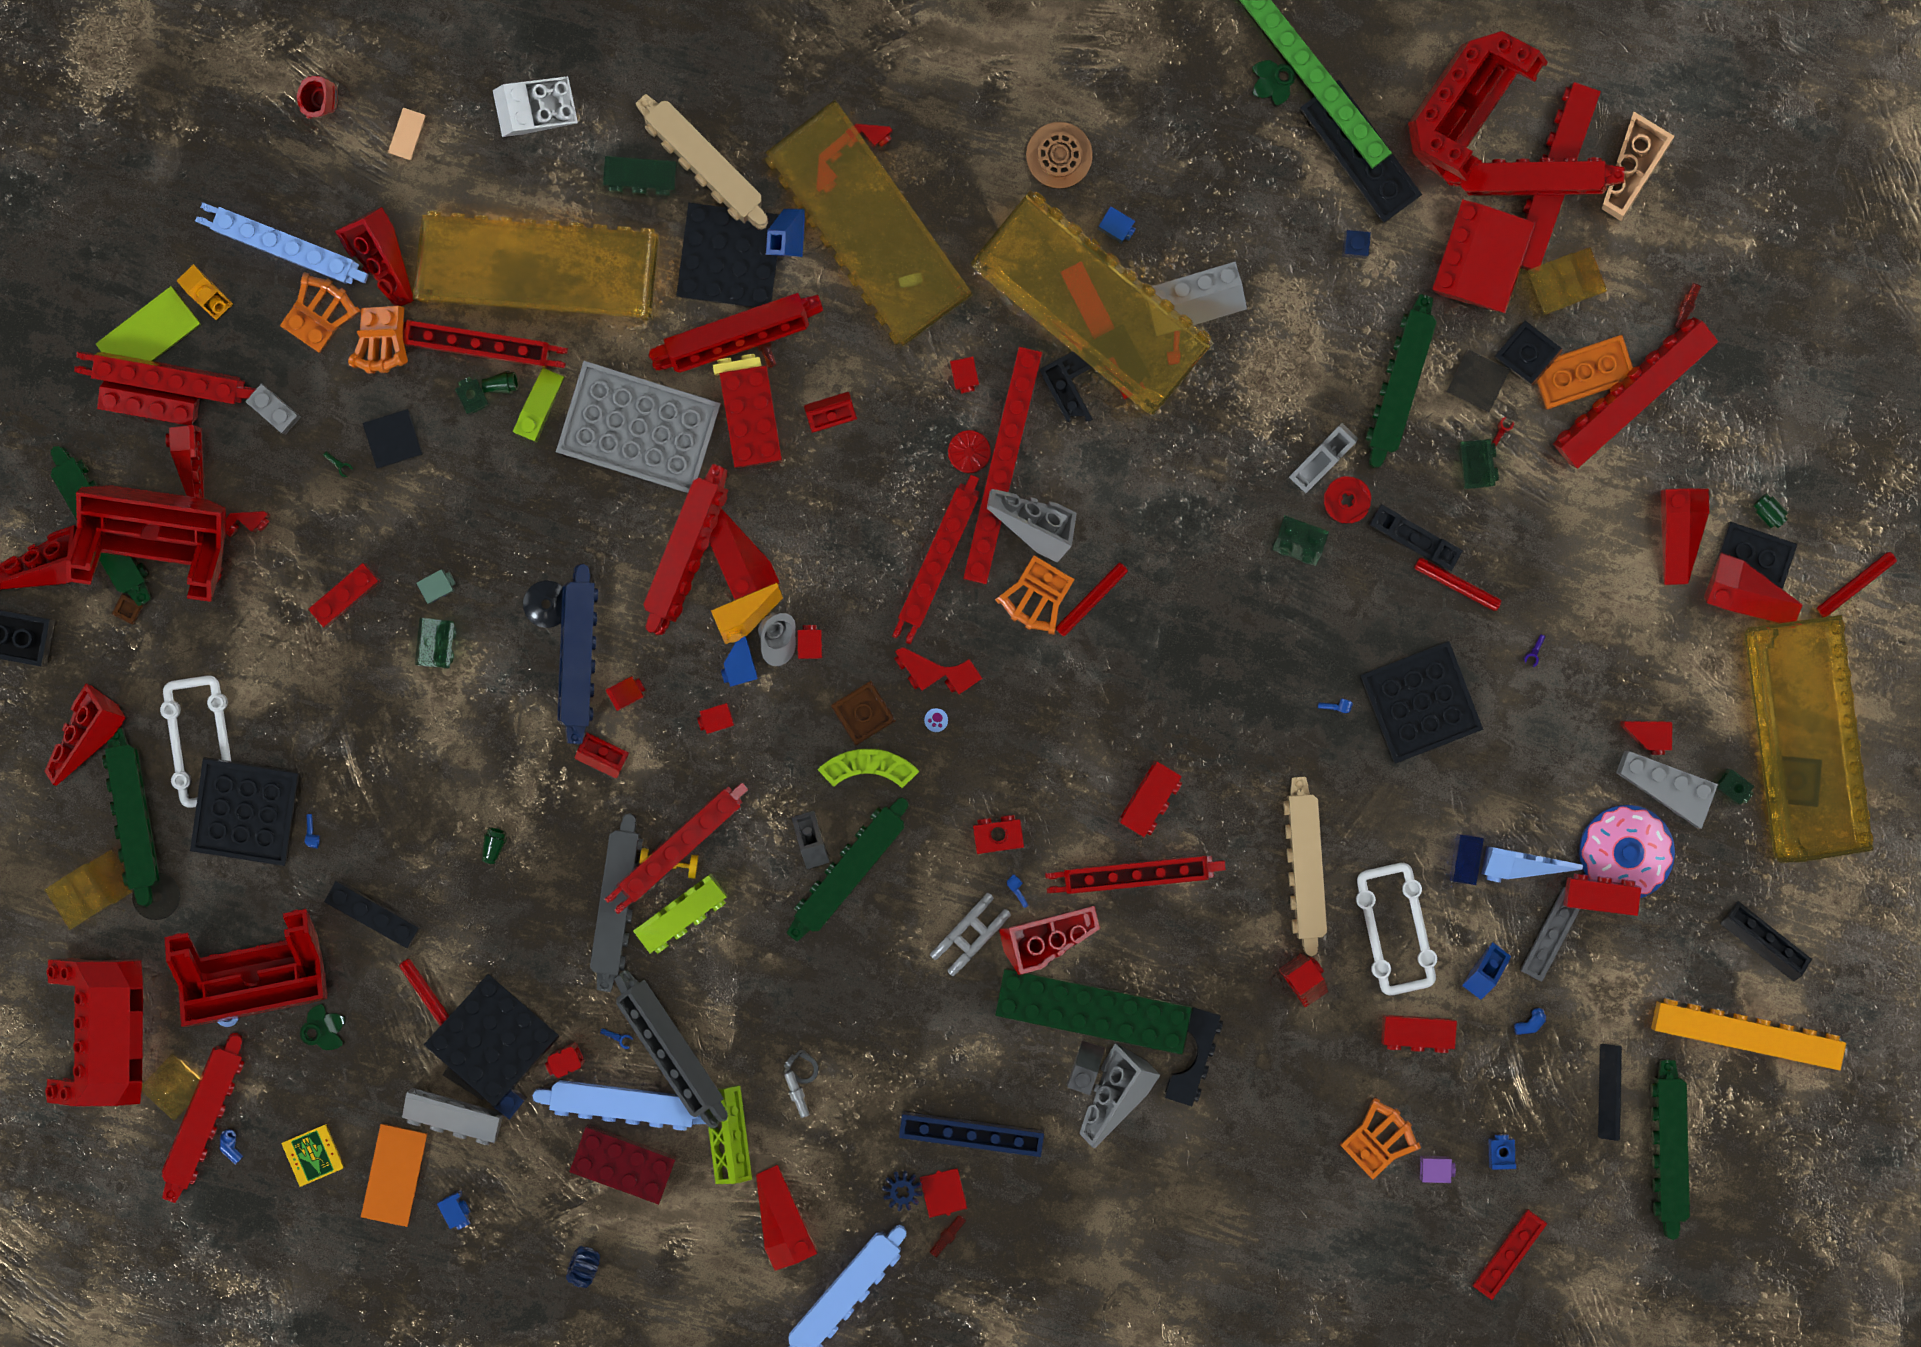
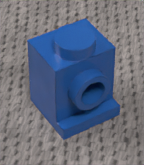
M1495 1134V1138H1489V1167L1492 1170L1516 1169L1515 1140L1509 1138V1134ZM1506 1148L1507 1154L1500 1156V1149Z
M461 1190L437 1203L450 1229L456 1226L459 1230L470 1224L468 1216L470 1209L465 1200L461 1201L459 1198L462 1196Z

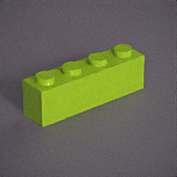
M710 873L634 929L633 932L650 954L653 951L658 954L669 946L667 941L672 937H675L677 940L688 932L686 927L691 923H694L696 926L707 918L705 913L710 909L717 911L725 905L724 899L728 895Z

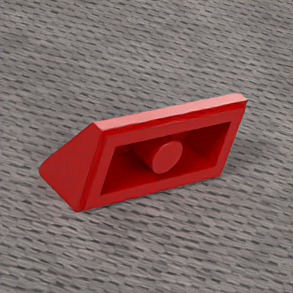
M849 392L804 405L812 433L857 419Z
M586 732L574 758L609 776L618 778L629 752Z

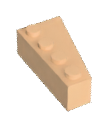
M1633 112L1616 166L1625 168V183L1609 185L1602 210L1620 221L1624 219L1673 142L1674 135Z

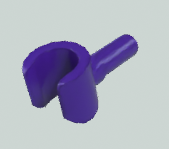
M1540 634L1532 651L1524 656L1525 663L1530 656L1536 658L1532 667L1537 666L1539 663L1537 655L1545 639L1544 635Z

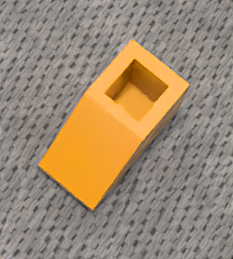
M194 264L176 280L185 292L215 320L233 305L217 286Z

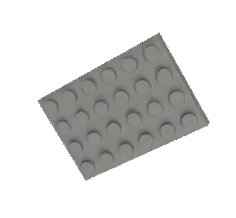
M583 361L556 453L688 493L693 480L699 476L721 403Z

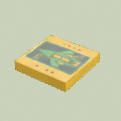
M327 1124L281 1143L300 1187L345 1168Z

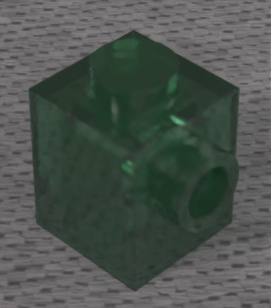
M1727 769L1716 783L1718 784L1716 790L1736 805L1746 804L1753 795L1751 790L1754 788V785L1732 769Z

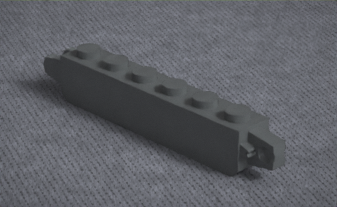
M631 813L623 816L620 830H615L609 835L590 963L593 972L597 973V990L604 992L612 991L614 978L616 975H619L620 970L624 971L626 957L622 956L623 947H628L630 933L625 932L627 923L631 924L633 910L629 909L628 905L619 914L615 912L616 906L627 899L622 892L609 903L606 902L605 898L639 864V862H636L637 853H641L643 848V839L639 838L640 833L635 832L637 824L636 815Z
M628 970L615 977L614 980L621 992V995L616 998L617 1006L689 1114L694 1117L700 1115L710 1129L716 1128L720 1121L724 1122L728 1117V1113L721 1103L724 1098L645 980L639 983Z

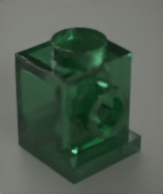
M468 377L458 382L459 387L455 391L467 415L470 416L490 406L478 379L472 380L471 377ZM469 390L475 392V396L472 399H468L466 396Z

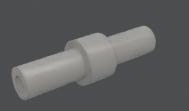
M793 1070L784 1073L790 1089L788 1093L791 1100L795 1101L800 1117L804 1118L810 1115L804 1101L805 1094L802 1087H799Z

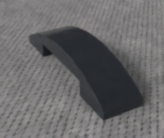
M1383 504L1379 506L1369 524L1396 542L1449 571L1453 570L1463 552L1460 548L1444 539H1440Z

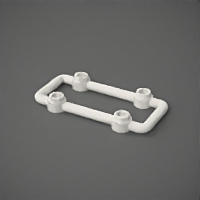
M210 675L170 681L163 688L164 703L160 707V712L168 722L175 768L171 783L178 790L181 804L187 808L196 807L197 797L189 798L187 788L191 785L192 779L190 774L184 770L177 717L180 715L181 708L173 699V690L210 685L211 696L208 698L207 705L215 714L221 760L231 761L224 716L228 700L225 695L221 694L219 681Z
M1396 863L1361 872L1357 878L1359 893L1356 896V903L1359 907L1363 908L1374 957L1371 971L1379 979L1382 992L1390 996L1432 986L1436 980L1434 966L1437 963V955L1429 947L1419 902L1422 887L1414 879L1411 866L1407 863ZM1403 872L1405 883L1402 886V892L1410 900L1421 950L1417 960L1425 968L1427 978L1390 986L1388 976L1391 972V966L1383 958L1372 909L1376 898L1368 890L1366 880Z

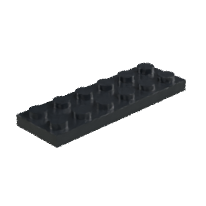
M1337 80L1336 83L1340 86V88L1343 90V92L1347 95V97L1351 100V102H1352V103L1355 105V107L1359 110V112L1362 114V116L1366 119V121H1367V122L1370 124V126L1374 129V127L1371 125V123L1369 122V120H1368V119L1366 118V116L1363 114V112L1361 111V109H1360V108L1358 107V105L1355 103V101H1354L1353 98L1350 96V94L1347 92V90H1346L1345 87L1342 85V83H1341L1339 80ZM1316 97L1300 107L1304 116L1382 223H1385L1422 196V193L1393 153L1372 169Z

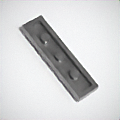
M1563 887L1520 969V971L1541 982L1580 910L1563 905L1566 887Z

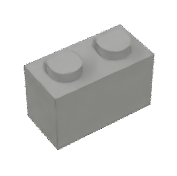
M260 384L246 400L248 405L285 435L301 418L300 415L263 384Z

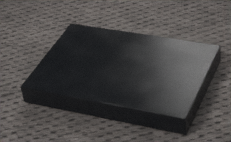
M1730 521L1714 567L1720 553H1724L1746 561L1752 568L1783 589L1797 543Z

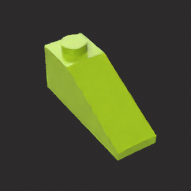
M542 368L514 427L513 432L536 443L538 442L565 378L564 376Z

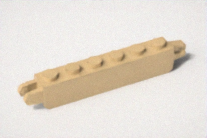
M647 94L642 96L636 102V107L644 116L645 129L653 137L657 135L663 141L661 145L670 154L674 152L679 157L678 162L687 171L691 169L696 174L694 176L696 181L702 187L707 185L713 191L711 193L712 197L719 204L723 202L729 208L727 210L728 213L736 221L740 219L745 223L748 220L758 230L766 228L768 218L761 209V194L668 101L657 103Z
M1293 777L1291 778L1290 795L1287 796V801L1283 802L1284 815L1289 816V824L1285 825L1286 839H1290L1291 848H1287L1288 863L1292 862V872H1288L1289 886H1293L1294 896H1290L1291 910H1295L1296 918L1292 919V933H1297V938L1302 939L1303 952L1306 955L1314 956L1315 954L1317 955L1319 950L1317 948L1318 937H1323L1327 933L1318 799L1309 792L1307 778Z

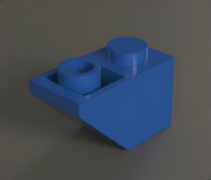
M783 209L767 230L766 255L803 257L805 209Z

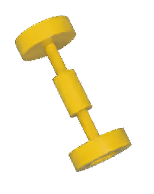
M642 848L639 864L649 855V849ZM691 854L690 864L679 862L672 869L677 867L689 868L688 878L696 879L699 855Z

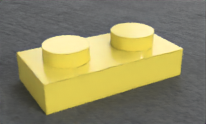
M755 354L742 355L741 360L732 361L731 358L717 360L718 364L713 365L714 375L718 376L720 375L719 373L760 367L762 366L761 358H755Z

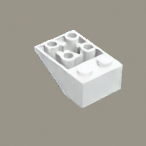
M568 76L503 84L493 90L502 137L528 134L578 123Z

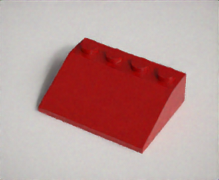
M1462 199L1432 290L1440 296L1505 314L1535 222Z

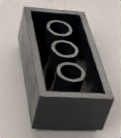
M0 610V659L47 667L55 620Z

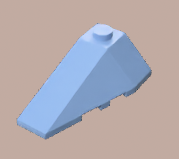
M1487 846L1481 874L1487 875V880L1501 883V878L1514 879L1582 870L1583 865Z

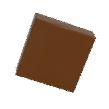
M122 593L112 615L134 625L144 605L138 606L130 596Z

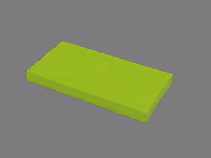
M170 286L98 341L96 346L101 352L154 361L199 327L201 323L175 289Z

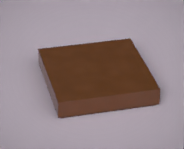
M869 681L831 705L855 746L896 721L872 681Z

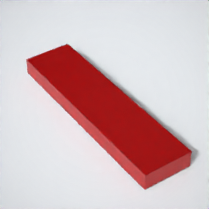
M1527 1209L1472 1286L1493 1300L1548 1223Z

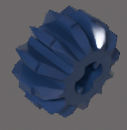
M904 1170L903 1178H900L899 1173L895 1171V1181L890 1177L886 1178L887 1183L891 1186L884 1185L882 1190L890 1193L885 1194L883 1198L884 1200L892 1198L889 1203L890 1208L898 1203L897 1210L901 1211L902 1204H905L906 1209L909 1211L911 1210L910 1201L915 1205L919 1204L918 1199L914 1196H922L923 1192L914 1189L921 1187L922 1184L921 1182L912 1183L916 1179L915 1174L907 1179V1171ZM897 1187H908V1194L899 1196Z
M579 1246L574 1251L566 1275L569 1283L579 1288H587L592 1284V1280L598 1271L597 1268L600 1260L598 1252L587 1246Z

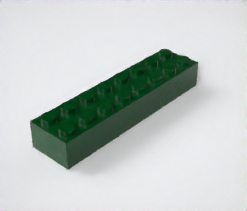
M1006 968L1003 973L995 1016L1182 1055L1185 1050L1193 1006L1030 972L1018 975L1015 969Z

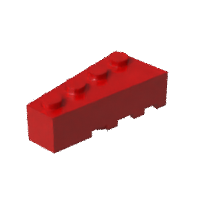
M1301 953L1279 968V971L1305 1008L1328 993L1325 980L1321 975L1324 970L1312 956H1305Z

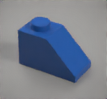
M746 636L735 642L724 662L725 669L721 670L724 683L729 682L730 687L758 679Z
M1492 942L1470 970L1462 986L1480 1000L1483 999L1496 986L1511 956Z

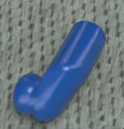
M1536 1008L1532 1011V1017L1528 1022L1515 1023V1034L1536 1033L1546 1022L1544 1010Z
M227 1129L220 1136V1151L236 1165L243 1155L235 1148L236 1133L232 1129Z

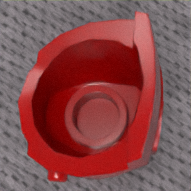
M308 76L301 81L296 97L300 112L306 118H320L336 111L338 91L337 86L333 82L322 76Z

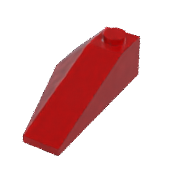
M721 508L718 515V523L712 530L709 543L734 599H740L775 583L780 584L768 558Z

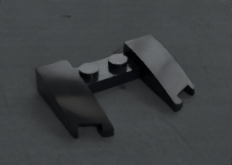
M1124 324L1039 369L1067 422H1071V416H1085V421L1093 420L1072 378L1111 357H1114L1135 397L1141 392L1137 387L1144 377L1151 378Z

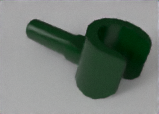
M327 451L323 454L326 459L339 469L341 476L348 477L341 471L343 466H349L353 470L351 464L342 463Z

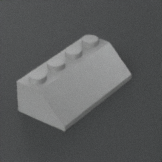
M1236 262L1143 290L1156 337L1247 310Z
M411 1088L406 1094L402 1118L407 1119V1123L415 1126H421V1123L431 1125L430 1129L443 1133L445 1129L452 1131L455 1137L467 1139V1136L476 1138L477 1143L490 1145V1142L495 1143L497 1140L503 1114L495 1110Z

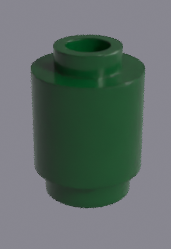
M1766 493L1753 505L1756 509L1755 512L1770 528L1774 526L1779 528L1788 520L1786 517L1788 511L1774 496L1770 497Z

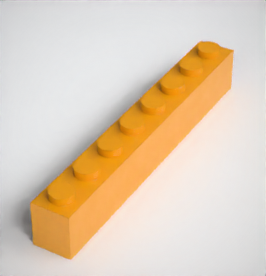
M1664 998V1002H1656L1651 1029L1654 1031L1841 1070L1846 1042L1841 1041L1838 1035L1826 1033L1825 1037L1817 1036V1031L1803 1028L1802 1032L1794 1031V1026L1780 1023L1779 1027L1770 1025L1771 1021L1757 1018L1756 1022L1747 1021L1748 1016L1736 1013L1733 1014V1017L1724 1016L1725 1011L1713 1008L1710 1009V1012L1701 1011L1702 1006L1687 1003V1007L1678 1006V1001Z

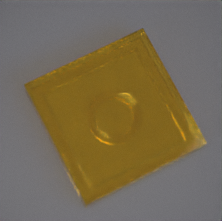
M172 1053L142 1085V1092L175 1121L189 1106L200 1078Z

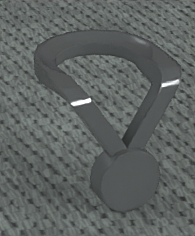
M799 1050L795 1055L792 1054L784 1065L786 1068L784 1072L791 1071L790 1068L796 1059L802 1057L812 1063L814 1072L808 1079H801L794 1073L795 1078L801 1084L813 1082L819 1073L817 1061L804 1050Z

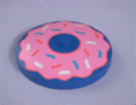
M1618 805L1600 812L1588 823L1580 839L1579 860L1580 864L1583 865L1582 871L1585 875H1588V879L1597 880L1598 876L1612 878L1614 883H1621V879L1636 881L1635 885L1642 888L1640 898L1656 891L1666 881L1674 864L1675 847L1668 827L1656 814L1639 806Z

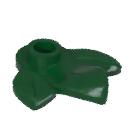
M1264 60L1252 67L1253 71L1260 77L1253 88L1254 96L1260 98L1272 96L1275 105H1280L1289 98L1290 86L1296 79L1295 70L1290 65H1277L1271 60ZM1286 72L1288 79L1281 80L1279 74Z
M322 1004L313 1007L307 1014V1023L300 1029L301 1040L307 1045L317 1044L323 1050H334L341 1047L343 1042L336 1033L343 1027L345 1017L337 1013L326 1014ZM309 1029L316 1030L315 1037L308 1035Z

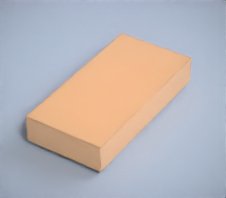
M403 108L388 153L412 161L427 116Z

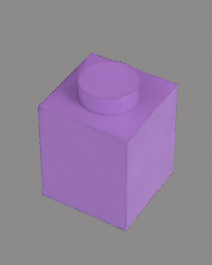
M1420 1156V1180L1422 1182L1451 1183V1177H1455L1456 1167L1450 1157Z

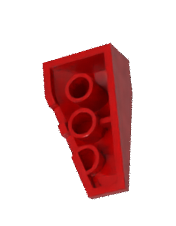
M383 207L373 210L335 231L346 252L351 258L356 257L362 263V270L367 274L370 273L377 280L378 288L394 306H403L414 301L395 230Z
M195 425L169 428V433H166V447H170V453L185 493L190 497L204 499L202 428Z
M1709 489L1661 490L1664 585L1688 584L1709 516Z
M72 525L55 531L47 536V541L37 547L35 544L27 547L28 551L18 558L12 556L0 563V589L69 583L66 575V559L77 527Z
M1720 553L1704 595L1708 604L1790 626H1795L1803 605L1767 579L1762 573L1752 568L1746 561L1724 553Z
M87 683L73 702L70 710L74 711L69 724L65 723L62 728L64 735L61 744L55 745L44 771L52 785L55 786L61 783L112 738L126 718L114 701Z
M1095 906L1005 927L999 929L1005 955L1017 974L1021 975L1044 968L1071 947L1098 931L1100 926Z
M778 1164L756 1174L764 1247L774 1270L797 1264L816 1255L818 1249Z

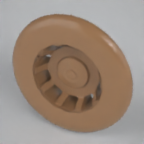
M1053 122L1038 129L1031 137L1026 151L1027 164L1033 176L1042 184L1053 188H1067L1077 184L1088 173L1093 158L1092 147L1088 137L1081 129L1066 122ZM1058 137V140L1053 141L1051 138ZM1062 137H1065V138H1067V139H1069V140H1068V141L1062 140ZM1046 142H1049V143H1050V144L1048 145V147H1045V146H1043V145H1044ZM1072 142L1074 143V145L1076 146V148H1073V147L1071 146V143H1072ZM1041 151H1045L1044 157H1041ZM1074 152H1078V158L1074 157ZM1044 161H1047V162H1048V164H1049L1048 167H1046V166L1044 165V163H1043ZM1072 161L1076 163L1073 168L1070 167ZM1051 168H1056L1057 172L1051 171ZM1067 168L1068 171L1061 173V169Z

